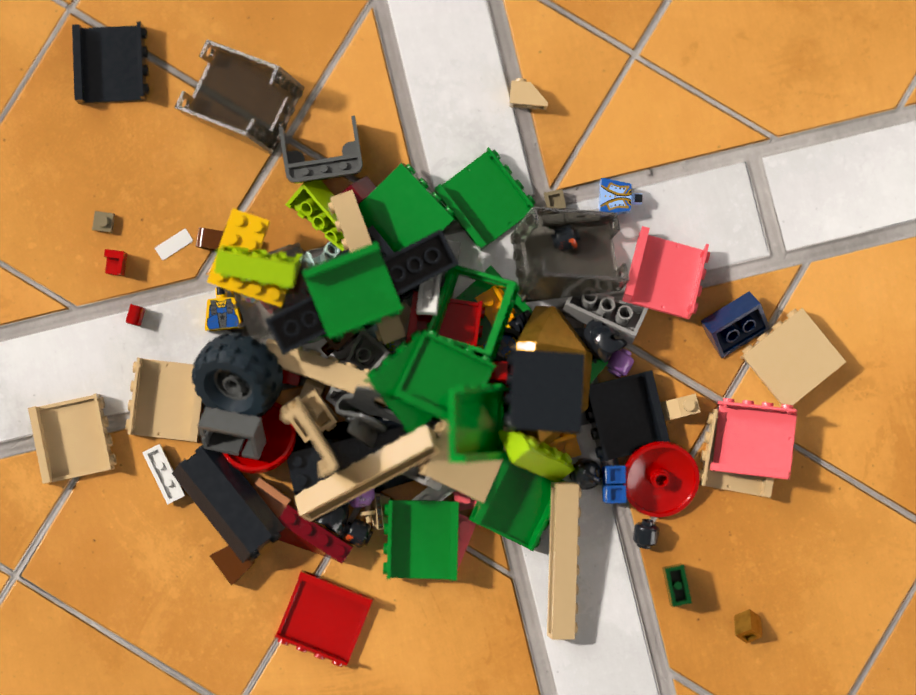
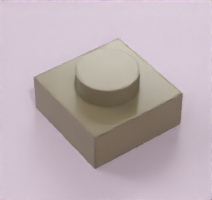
M563 189L544 193L547 212L566 209Z
M95 211L92 230L113 233L115 214Z

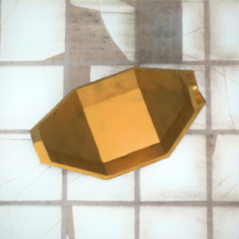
M535 306L517 341V349L585 354L583 413L588 408L593 354L559 309L554 306ZM520 430V433L533 437L541 443L544 442L548 446L562 433Z

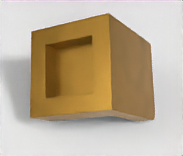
M749 609L734 616L735 636L747 644L763 637L761 617Z

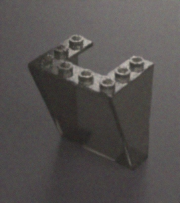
M207 39L199 54V57L208 63L192 96L185 91L181 92L174 108L194 120L273 155L279 145V127H283L284 131L286 130L288 121L293 115L305 87L278 65ZM211 47V52L207 56V50ZM186 99V105L182 107V103Z
M533 206L510 237L514 249L513 260L516 262L515 274L519 282L520 289L518 293L521 295V302L526 303L620 291L629 282V275L626 263H623L619 268H617L612 238L620 230L618 214L615 212ZM572 225L574 230L578 229L581 240L577 241V248L560 252L559 249H555L551 235L554 234L556 228Z

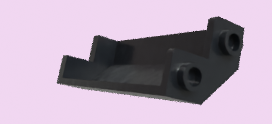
M201 445L188 460L184 459L178 464L172 475L241 562L244 563L249 559L253 561L260 555L259 551L264 545L269 542L275 543L282 537L281 533L285 527L240 470L233 467L222 452L204 449L203 445Z

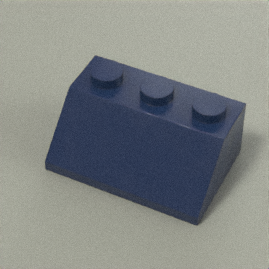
M750 291L701 320L706 335L721 358H724L770 329L761 303Z

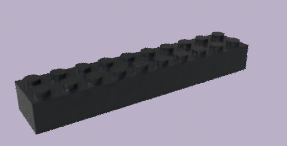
M441 229L383 258L397 296L459 264ZM312 296L265 319L283 355L326 334Z

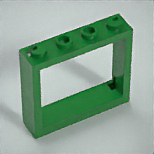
M457 265L445 273L446 280L444 286L440 287L437 315L432 316L431 322H428L426 326L427 330L439 333L459 275L504 288L506 291L485 349L439 336V338L445 341L450 339L456 342L457 347L462 349L465 347L475 351L477 355L495 360L520 287L517 282Z

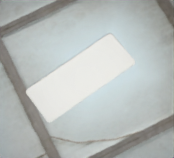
M183 229L155 247V250L160 258L165 260L191 243L193 239L187 230Z

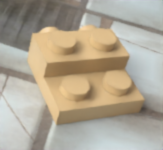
M317 389L300 398L321 432L325 429L328 432L337 426L338 417L329 404L323 400ZM297 416L289 420L305 443L309 440L313 442Z

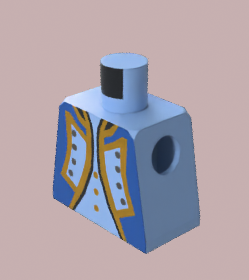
M601 178L599 189L600 217L627 214L631 211V204L642 205V193H632V184Z

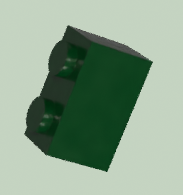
M680 563L662 567L670 606L676 607L691 604L692 601L684 564Z

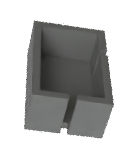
M206 407L197 425L200 436H202L203 447L208 450L239 456L247 438L248 441L242 452V457L259 460L267 442L261 418L253 415L248 416L237 412Z

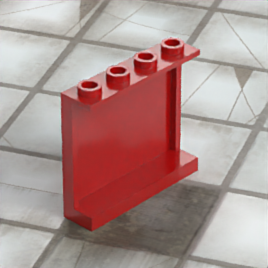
M417 291L413 292L406 343L411 339L410 335L416 330H427L426 326L428 322H431L433 316L417 314L419 294ZM451 299L438 334L480 348L477 340L478 337L482 336L483 326L480 325V318H484L486 308L482 306L483 301L478 303Z
M302 570L275 638H278V642L288 646L290 643L295 645V649L306 653L307 650L313 652L316 658L322 660L328 658L336 666H347L373 598Z

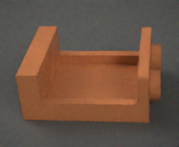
M259 477L253 487L278 519L292 501L291 498L262 477Z

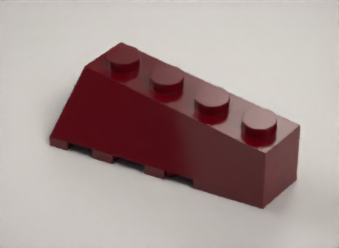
M290 504L287 505L279 517L280 522L285 527L279 541L331 558L341 564L354 547L315 521L309 522L299 515L298 509Z

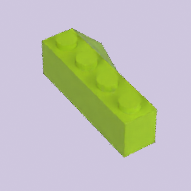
M321 180L303 183L285 205L290 209L294 208L298 212V216L310 221L315 230H321L325 234V238L341 251H344L341 242L344 239L342 232L338 233L335 226V221L338 220L335 213L331 214L328 203L331 202L330 197L334 195Z
M221 245L217 250L214 273H218L225 278L234 276L239 277L242 281L255 280L259 281L262 285L276 284L280 288L288 289L293 287L297 281L303 254L296 253V257H290L286 255V252L278 251L275 254H268L266 250L262 249L249 252L248 248Z
M502 430L498 432L513 464L554 482H560L575 470L571 463L572 458L570 455L559 451L555 447L552 448L546 443H541L535 438L522 433Z

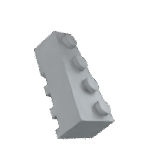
M572 288L562 313L584 324H588L593 319L594 321H601L603 325L610 326L621 333L619 337L614 334L615 338L624 339L628 344L632 345L648 308L623 302L612 296L604 297L597 295V293Z
M363 329L360 330L359 336L343 364L346 365V362L357 365L359 370L364 371L365 368L372 370L375 367H380L382 365L381 361L388 355L392 356V353ZM331 387L325 399L336 407L338 400L343 395L351 393Z

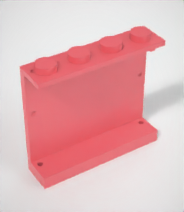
M642 226L622 301L689 320L693 313L696 314L699 303H696V298L700 297L703 286L700 285V281L704 280L707 269H704V264L708 263L710 252H708L709 244H706L704 249L701 250L648 235L650 228Z
M723 398V401H718L719 412L713 463L711 462L710 470L790 480L797 410L793 409V405L781 404V407H773L774 403L762 402V405H754V401L742 400V403H734L735 399Z

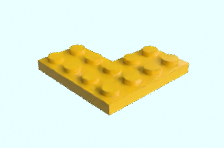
M232 208L219 248L221 245L248 248L249 252L261 249L270 221ZM215 256L207 283L282 308L288 289L280 288L276 284L262 285L259 281L255 280L242 281L239 277L234 276L230 278L222 277L220 274L214 273Z

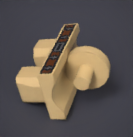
M375 494L372 503L369 506H365V511L360 512V516L366 515V523L372 522L373 530L384 529V523H388V516L382 515V507L388 504L389 496Z

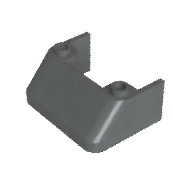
M351 116L355 141L348 142L343 146V156L305 161L304 155L300 151H288L286 133L283 127H279L287 179L291 183L298 184L358 174L362 170L363 163L355 116Z

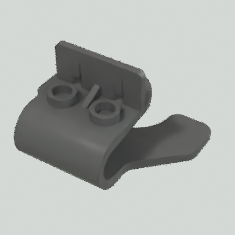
M356 386L354 394H345L338 400L336 412L346 419V423L350 424L348 427L350 434L368 447L373 448L379 433H385L387 428L381 422L369 416H379L399 424L402 423L391 410L384 408L374 400L380 398L381 394L370 387Z

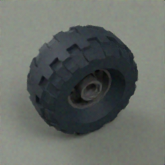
M226 333L217 336L204 346L193 363L192 383L195 385L194 390L207 407L261 417L272 408L283 388L282 366L277 362L278 358L276 355L271 353L264 343L256 341V338L249 335L243 336L241 333Z

